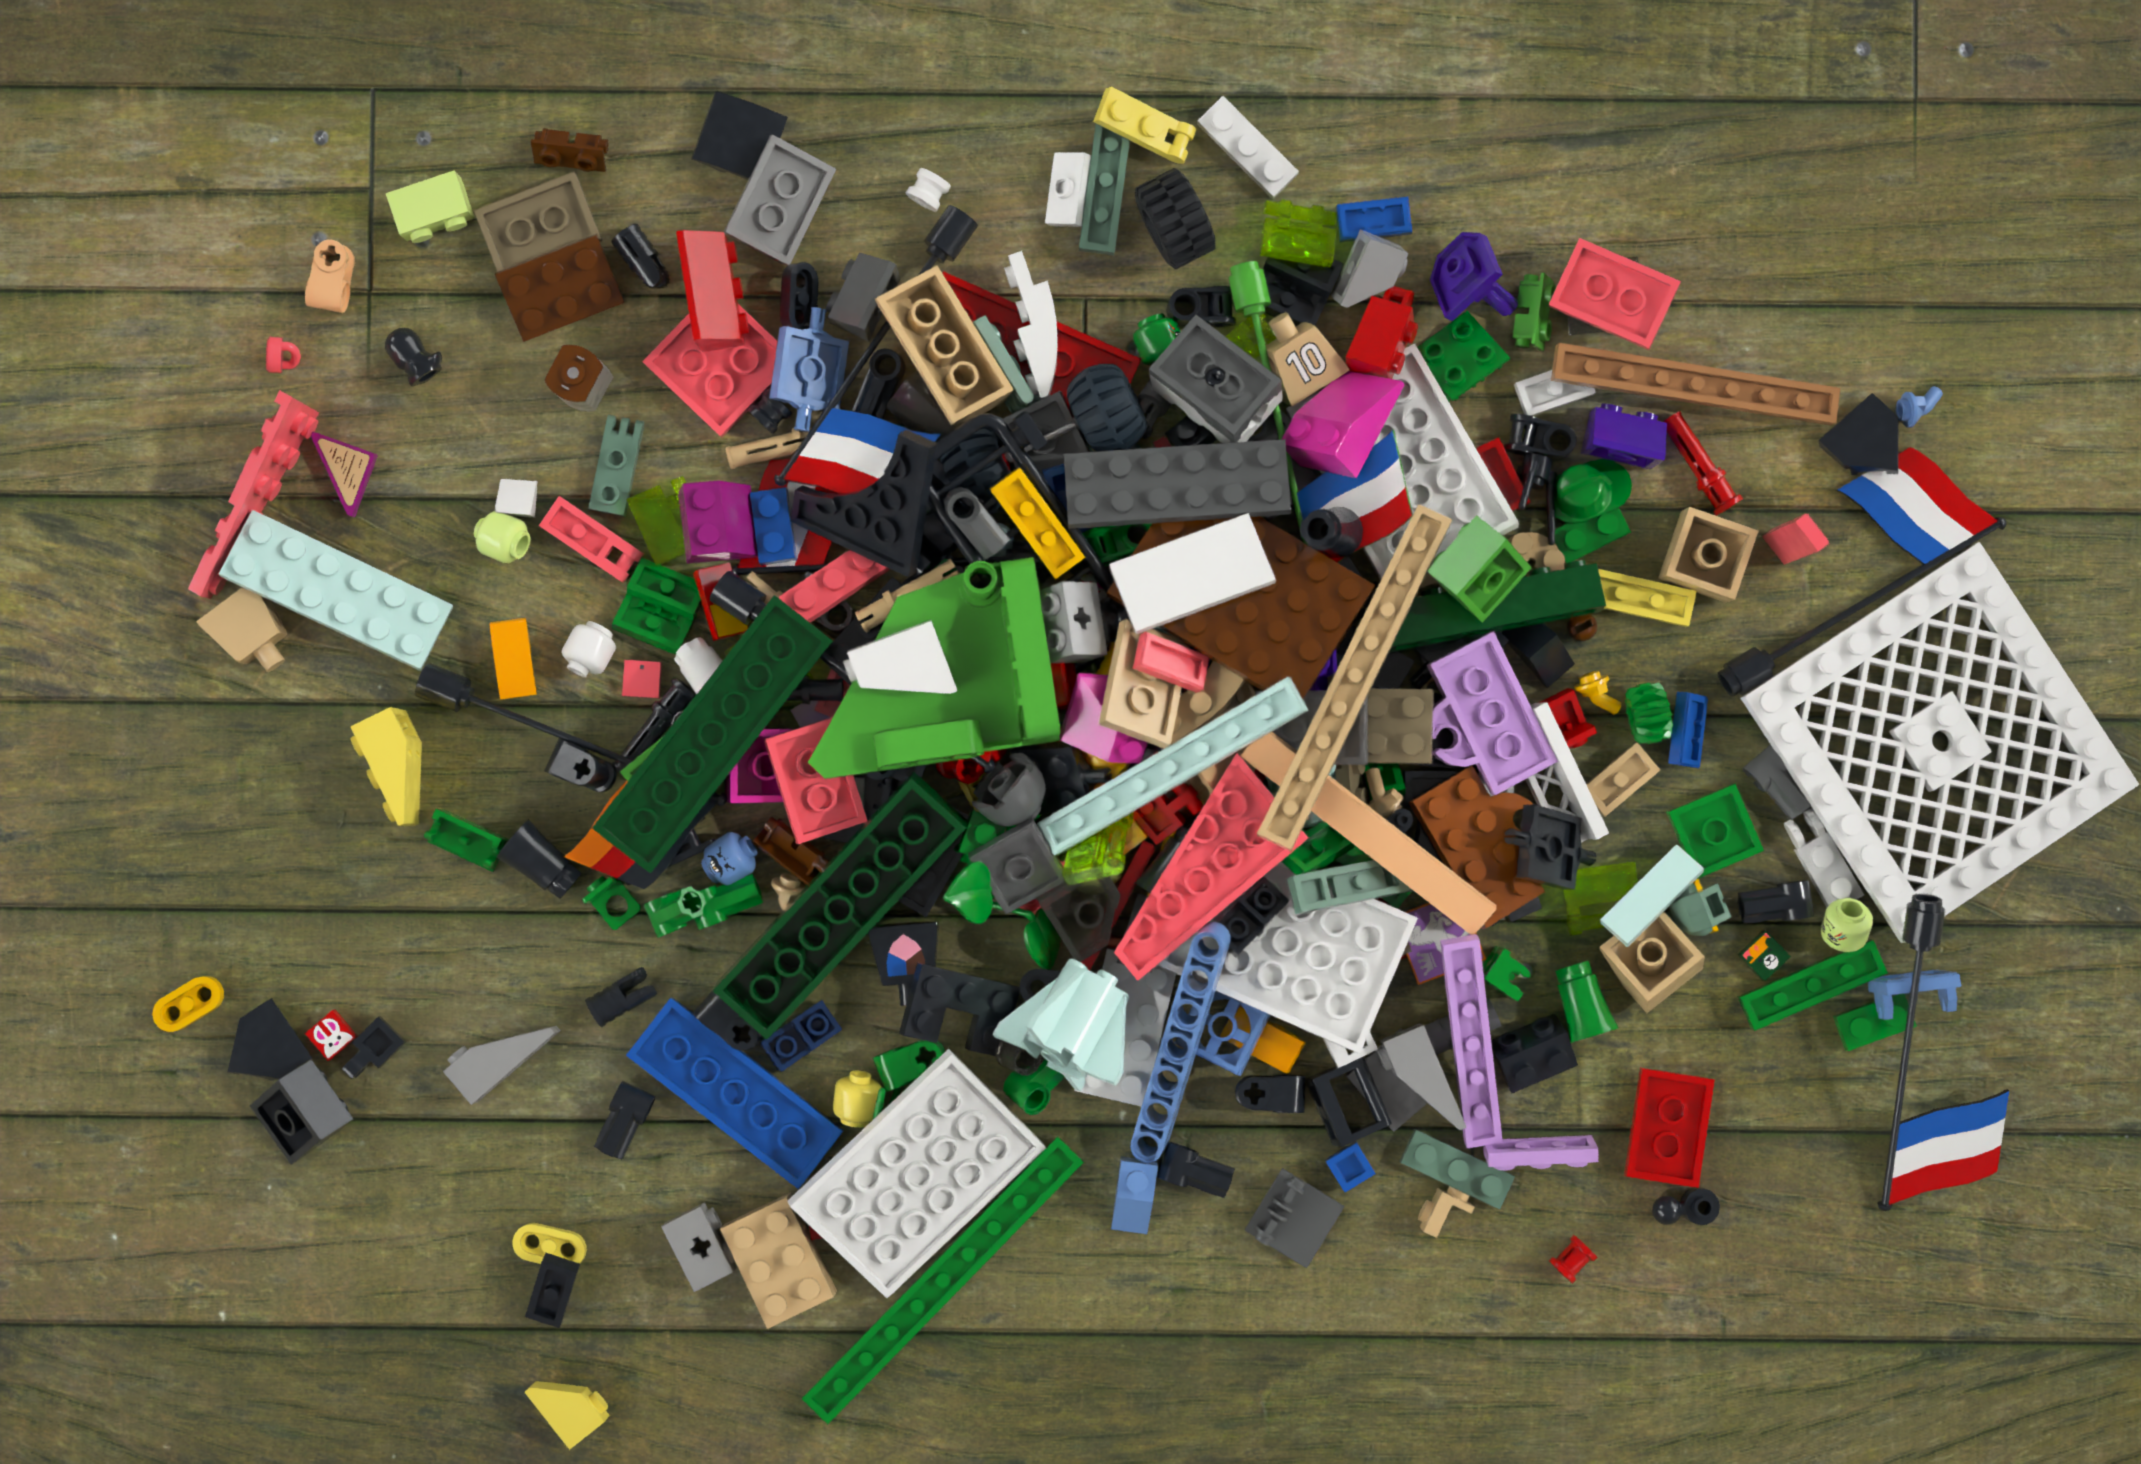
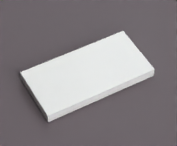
M1249 513L1109 564L1136 635L1275 584L1276 581Z

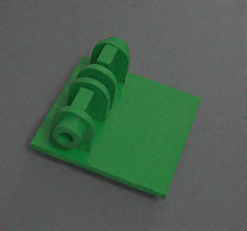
M1468 311L1417 347L1448 402L1457 401L1459 396L1470 388H1475L1478 382H1483L1485 377L1496 369H1501L1502 365L1510 360L1508 354Z

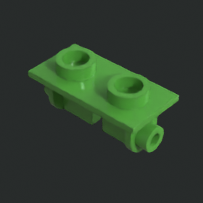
M1541 273L1540 281H1538L1539 276L1525 274L1524 281H1520L1517 307L1528 308L1529 314L1515 315L1512 339L1515 340V347L1529 348L1531 342L1539 351L1544 352L1545 341L1550 340L1552 333L1551 320H1548L1550 311L1548 304L1555 292L1556 285L1553 284L1554 281L1545 273Z

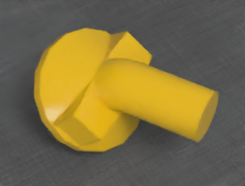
M1593 671L1578 677L1580 683L1574 686L1575 691L1581 693L1583 697H1589L1592 703L1613 715L1619 712L1621 702L1605 694L1608 692V675L1601 676L1599 671Z

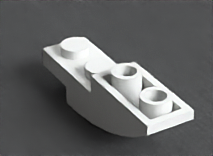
M1020 251L1008 255L1010 266L1005 267L1004 270L1010 288L1018 287L1022 300L1017 301L1016 306L1022 323L1029 321L1030 325L1019 328L1018 335L1020 339L1013 342L1020 362L1024 360L1028 362L1031 374L1025 375L1027 384L1033 394H1038L1040 400L1050 396L1057 366L1056 315L1048 281L1033 285L1023 252Z

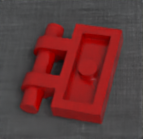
M1155 751L1148 758L1158 753V751ZM1184 782L1173 788L1172 791L1176 796L1171 800L1163 794L1130 813L1156 845L1184 825L1186 819L1178 811L1179 809L1186 806L1193 815L1202 810L1204 804L1196 796L1198 792L1191 784L1187 786Z

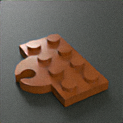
M1471 765L1408 802L1443 864L1497 905L1496 911L1482 925L1481 929L1488 928L1545 892L1540 883L1517 878L1519 846L1507 844L1504 840L1505 837H1510L1505 835L1508 829L1512 828L1521 831L1514 825L1513 816L1517 810L1523 811V805L1533 804L1527 798L1517 793L1505 792L1490 796L1474 767Z

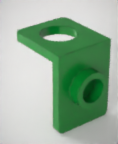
M604 876L598 878L587 887L586 890L589 894L582 899L585 904L591 903L612 930H617L641 911L640 904L624 884L614 877L606 879ZM615 895L625 898L628 904L626 913L620 917L612 916L607 910L608 900Z

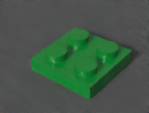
M1731 784L1666 812L1681 848L1704 868V872L1697 879L1764 851L1736 784Z

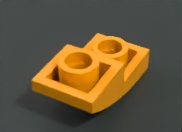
M526 618L490 622L500 700L537 695Z
M1240 1005L1234 1018L1239 1029L1250 1033L1249 1016ZM1230 1019L1220 1037H1227L1232 1032L1233 1024ZM1268 1021L1251 1055L1284 1073H1289L1306 1042L1277 1023H1270ZM1233 1038L1228 1040V1042L1238 1048H1242L1244 1045Z

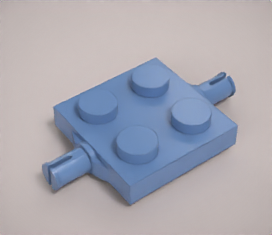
M811 308L809 329L801 330L789 326L779 328L770 399L789 403L798 409L794 430L810 432L812 411H824L844 382L849 341L834 338L823 331L827 310L822 308ZM841 400L838 402L835 409H840Z

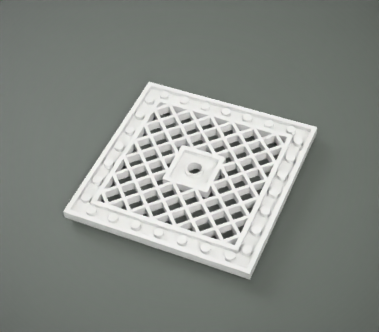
M1980 542L1973 544L1741 697L1748 711L1773 749L1781 757L1786 769L1811 804V807L1900 943H1905L1902 936L1907 903L1911 902L1912 895L1930 894L1940 897L1943 900L1942 907L1945 908L1944 916H1946L2139 785ZM1966 594L1970 601L1961 600L1959 598ZM1947 607L1945 622L1931 619L1932 616ZM1957 607L1972 610L1969 627L1954 624ZM1981 618L1990 632L1979 630ZM1918 626L1916 641L1900 638ZM1928 626L1943 629L1940 646L1925 643ZM1953 632L1967 635L1965 652L1950 649ZM1977 637L1992 640L1989 657L1974 654ZM1889 645L1886 660L1872 657ZM1899 645L1914 649L1911 666L1896 663ZM2001 648L2010 662L1999 660ZM1923 651L1938 654L1936 671L1920 668ZM1948 656L1963 660L1960 677L1945 674ZM1973 662L1987 665L1985 682L1970 679ZM1860 665L1857 680L1842 677ZM1869 665L1885 668L1882 685L1866 682ZM1997 667L2012 670L2009 688L1994 685ZM1894 670L1909 673L1906 691L1891 688ZM1919 676L1934 679L1931 696L1916 693ZM2021 679L2031 693L2019 690ZM1943 681L1958 684L1956 696L1952 691L1946 692L1941 696ZM1830 684L1828 699L1813 696ZM1840 684L1856 687L1852 705L1837 702ZM1968 687L1983 690L1980 707L1965 704ZM1865 690L1880 693L1877 710L1862 707ZM1993 692L2007 695L2004 713L1990 710ZM1889 695L1905 698L1902 716L1886 713ZM2017 698L2032 701L2029 718L2014 715ZM1914 701L1928 703L1927 706L1912 715ZM1801 704L1800 712L1798 714L1795 710V707ZM1810 704L1826 707L1823 724L1807 721ZM1835 709L1851 712L1848 730L1832 727ZM2041 709L2050 723L2039 721ZM1966 712L1978 715L1976 726ZM1860 714L1875 718L1872 735L1857 732ZM1988 717L2003 720L2000 738L1985 735ZM1885 720L1900 723L1889 730L1894 740L1882 738ZM2013 723L2027 725L2024 743L2010 740ZM2037 728L2052 731L2049 749L2034 746ZM1809 729L1821 732L1819 745ZM1937 731L1944 733L1948 738V746L1943 752L1938 751L1932 743L1933 735ZM1831 734L1846 737L1843 755L1827 752ZM1855 739L1871 743L1868 761L1852 757ZM2061 740L2070 753L2059 751ZM1987 743L1998 745L1995 763L1981 760L1992 752ZM1880 745L1895 748L1892 766L1877 763ZM2008 747L2023 750L2020 768L2005 765ZM2033 753L2047 756L2044 774L2030 771ZM1904 755L1914 771L1902 768ZM2057 758L2072 761L2069 779L2054 776ZM1829 760L1842 762L1839 775ZM1851 764L1866 768L1863 786L1848 783ZM1979 767L1994 770L1991 788L1976 785ZM1969 768L1966 782L1952 779ZM1876 770L1891 773L1888 791L1872 788ZM2081 770L2085 774L2082 777H2080ZM2004 772L2018 775L2015 793L2001 790ZM1900 775L1915 778L1912 797L1897 793ZM2028 778L2043 781L2040 799L2025 796ZM2053 783L2067 786L2051 797ZM1924 786L1928 792L1939 788L1937 802L1922 799ZM1950 786L1965 789L1962 807L1947 804ZM1849 790L1861 793L1859 806ZM1974 792L1989 795L1986 813L1971 810ZM1871 795L1886 798L1883 816L1868 813ZM1999 797L2014 800L2011 818L1996 815ZM1896 800L1911 804L1908 822L1892 819ZM2024 803L2037 805L2036 808L2022 816ZM1920 806L1935 809L1932 827L1917 824ZM1945 811L1960 814L1957 833L1942 830ZM1970 817L1985 820L1981 838L1967 835ZM1869 821L1882 823L1879 836ZM1995 822L2009 825L1992 837ZM1891 825L1906 829L1903 847L1888 844ZM1916 831L1931 834L1928 852L1913 849ZM1941 836L1955 839L1952 858L1937 855ZM1965 842L1979 845L1963 856ZM1889 851L1901 854L1899 867ZM1911 856L1926 859L1923 878L1908 875ZM1936 861L1950 864V866L1933 876ZM1909 882L1921 885L1913 890Z

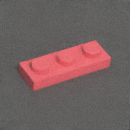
M849 550L780 595L779 599L811 623L888 572L889 568Z

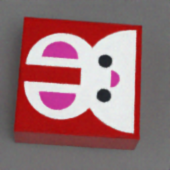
M336 1009L329 1012L305 1033L327 1061H331L358 1037Z

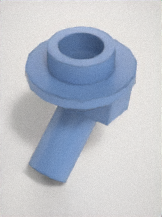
M1933 386L1924 396H1915L1912 392L1903 393L1901 399L1896 403V415L1899 421H1902L1905 427L1912 428L1921 416L1928 414L1943 396V392L1938 387Z

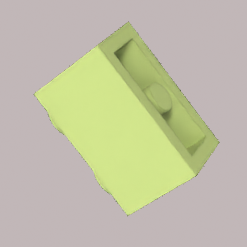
M455 170L386 193L399 235L406 241L412 240V243L429 240L433 237V232L445 228L446 231L462 229L467 226L466 221L475 219L462 178Z

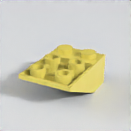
M389 707L350 726L354 733V736L351 737V742L360 757L365 756L370 766V769L367 770L368 778L376 790L381 789L386 799V802L382 803L389 820L392 823L396 821L398 826H416L419 824L422 742L407 711Z

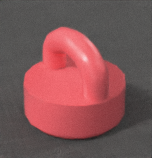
M270 336L267 339L266 370L269 373L282 374L283 369H293L300 363L301 354L295 344L284 342L283 337ZM284 351L291 353L292 358L289 361L283 360Z

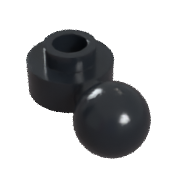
M1702 1187L1690 1188L1683 1194L1681 1201H1677L1671 1196L1659 1197L1652 1206V1214L1655 1220L1663 1225L1676 1223L1680 1216H1684L1685 1219L1694 1224L1707 1225L1716 1219L1720 1210L1717 1196L1712 1191ZM1701 1201H1705L1707 1204V1208L1703 1213L1698 1211V1205Z

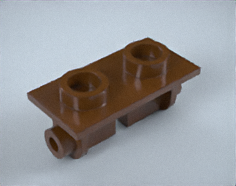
M543 128L542 131H536L535 138L531 139L535 164H542L547 167L576 168L585 172H606L604 154L608 152L609 141L608 139H602V135L576 133L573 144L569 143L570 132Z
M771 816L763 826L764 829L752 843L808 885L829 862L824 857L826 853L821 852L808 841L796 844L792 829L784 824L782 819L776 820Z

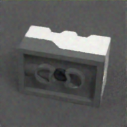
M1197 315L1192 318L1149 368L1152 389L1168 402L1176 404L1185 411L1187 416L1199 426L1203 425L1211 431L1221 443L1247 442L1283 400L1282 380Z

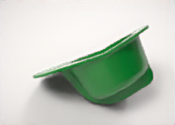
M1598 459L1570 466L1558 475L1555 480V517L1565 523L1578 524L1616 510L1624 505L1631 495L1632 482L1630 474L1622 465L1606 459Z

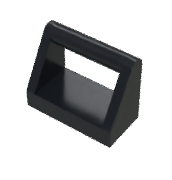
M1364 1057L1340 1068L1335 1066L1306 1078L1307 1087L1333 1146L1343 1147L1392 1124ZM1354 1070L1375 1122L1350 1131L1329 1080Z

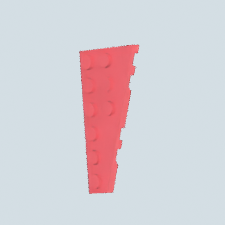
M1238 753L1235 754L1114 951L1137 981L1308 839L1307 835L1301 831L1290 852L1257 836L1275 797Z

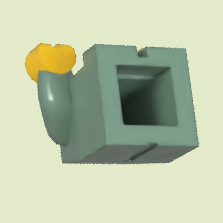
M1696 879L1669 906L1670 911L1666 912L1683 933L1693 936H1706L1719 930L1717 925L1731 918L1726 902L1723 903L1722 901L1724 897L1718 883L1702 888L1699 879Z

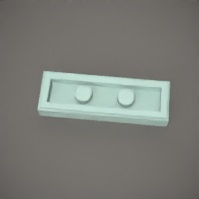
M1676 844L1601 918L1600 923L1626 947H1629L1704 872V868Z

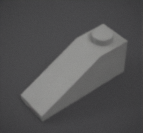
M1419 1023L1381 1039L1380 1043L1383 1049L1377 1052L1385 1071L1392 1069L1395 1076L1457 1129L1467 1128L1424 1025Z
M552 1026L477 1045L469 1050L462 1046L447 1059L451 1065L443 1072L471 1105L475 1104L561 1030L557 1026Z

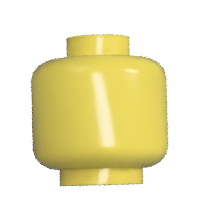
M859 1070L851 1071L849 1076L840 1078L836 1082L833 1111L840 1118L842 1124L860 1128L866 1127L872 1121L878 1090L882 1087L879 1082L871 1078L872 1075L870 1073Z

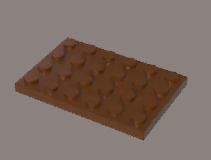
M1250 517L1276 579L1275 584L1158 627L1263 691L1290 677L1303 700L1373 592L1375 585L1262 517ZM1233 518L1152 523L1131 556ZM1114 581L1107 591V596L1124 606Z

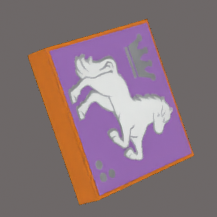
M1429 902L1404 911L1418 918L1408 941L1412 952L1406 954L1417 985L1443 976L1444 969L1440 940L1468 936L1470 934ZM1480 944L1481 957L1483 961L1486 960V957Z

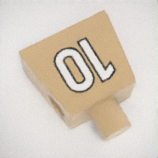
M1287 312L1276 316L1269 322L1277 339L1266 345L1271 372L1282 380L1283 403L1293 407L1350 371L1346 363L1314 325L1303 322L1295 327Z

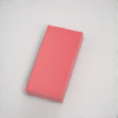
M1145 631L1139 635L1133 669L1198 693L1204 689L1209 658L1198 651Z

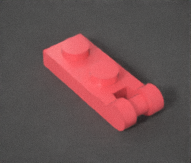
M560 496L539 524L541 528L622 583L630 575L627 571L634 561L639 562L644 555L643 552ZM614 547L623 552L615 564L607 559Z

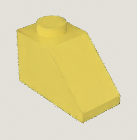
M536 1381L525 1391V1394L569 1450L602 1425L610 1416L606 1411L608 1405L604 1398L596 1391L592 1393L588 1387Z

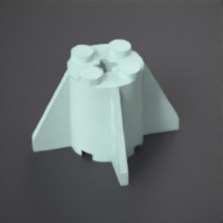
M1068 959L1055 980L999 1022L993 1036L1025 1049L1036 1059L1041 1053L1048 1060L1046 1066L1062 1073L1077 1091L1081 1092L1086 1083L1085 1078L1087 1075L1116 1086L1123 1074L1126 1004L1129 995L1116 987L1118 979L1112 974L1103 970H1099L1095 974L1079 961Z

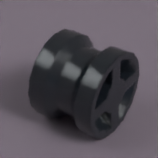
M768 389L762 393V399L757 404H751L747 408V411L771 434L778 430V424L782 419H788L793 414L781 401L770 399V391Z

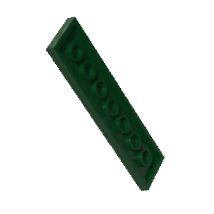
M774 595L592 829L647 872L652 873L833 640Z

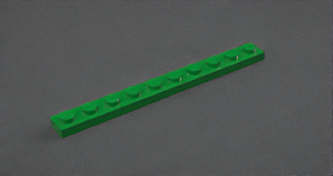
M1057 1136L802 1397V1400L828 1425L1084 1161Z

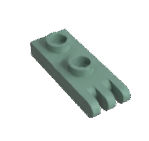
M984 315L973 321V324L1014 389L1004 401L1009 411L1013 414L1026 408L1033 401L1034 394L1020 373V366L1017 360L1012 355H1009L1001 342L1000 332L993 324H990Z
M607 416L588 507L589 510L626 517L644 431V421L636 420L634 432L631 434L628 433L630 418L622 417L619 431L614 430L616 416Z

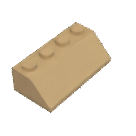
M938 265L875 299V302L951 425L965 422L976 415L984 414L1002 404L1014 389Z

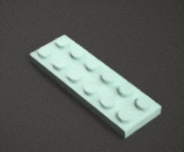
M254 510L251 511L219 572L220 577L419 671L422 670L453 609L452 604Z

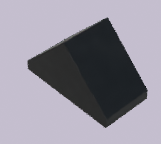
M1544 623L1501 632L1509 640L1508 644L1546 688L1551 686L1575 665L1558 635Z

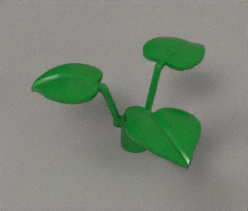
M1040 815L1033 819L1036 824L1042 821ZM1017 825L1006 826V832ZM980 861L969 863L956 876L943 896L946 902L954 906L966 920L973 924L984 923L989 917L992 908L1003 911L999 903L992 900L995 897L990 886V872L988 867ZM1047 907L1039 908L1036 914L1021 908L1010 912L1024 916L1030 921L1025 926L1023 933L1026 948L1033 960L1042 969L1051 970L1061 944V927L1056 914Z

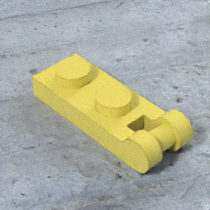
M1113 87L1105 89L1093 121L1178 164H1184L1188 154L1186 150L1188 141H1192L1196 133V128L1191 124L1178 121ZM1167 132L1175 136L1172 144L1164 141Z

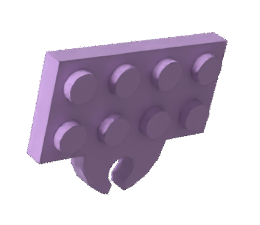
M1494 631L1488 632L1427 664L1442 695V698L1433 705V739L1436 738L1438 732L1443 728H1448L1454 737L1453 743L1449 748H1436L1432 751L1435 758L1447 765L1466 767L1476 764L1491 795H1497L1558 762Z

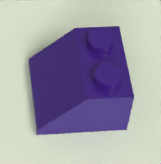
M1602 403L1601 408L1595 407L1589 413L1580 454L1650 470L1665 460L1667 423L1657 421V415L1638 411L1636 416L1622 413L1623 408L1607 403Z

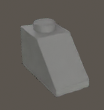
M1360 229L1331 296L1341 306L1348 308L1394 287L1397 278H1400L1406 270L1409 253L1397 243Z

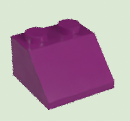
M720 480L682 484L678 492L687 564L758 557L750 496L751 485Z

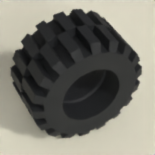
M1173 168L1135 188V200L1147 230L1160 254L1171 267L1176 270L1215 250V235L1211 223L1195 190L1182 172Z

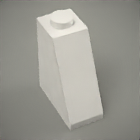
M932 620L848 650L849 659L843 661L850 681L858 680L860 688L947 694L957 691Z

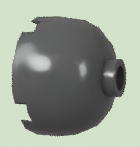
M1014 753L1008 756L1012 762L1004 767L999 762L995 764L994 770L986 773L974 790L978 800L977 802L972 801V805L994 824L1000 826L1018 825L1030 818L1034 819L1041 810L1040 805L1043 802L1046 790L1043 774L1023 753Z

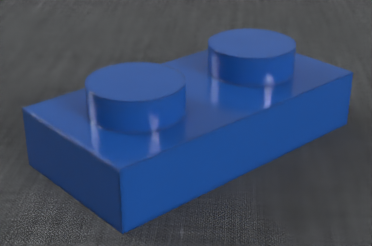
M784 487L751 492L759 564L763 566L796 561L797 555L788 489Z

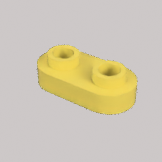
M528 1223L519 1228L513 1237L512 1243L515 1253L521 1259L541 1264L545 1253L580 1264L587 1252L585 1240L578 1233L539 1223ZM529 1235H536L538 1237V1247H531L528 1244L527 1238ZM565 1243H570L574 1246L575 1252L573 1255L568 1256L563 1252V1245Z

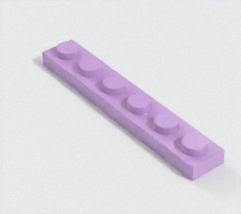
M1477 934L1440 940L1460 1113L1467 1127L1462 1129L1464 1144L1466 1148L1503 1143L1480 939Z

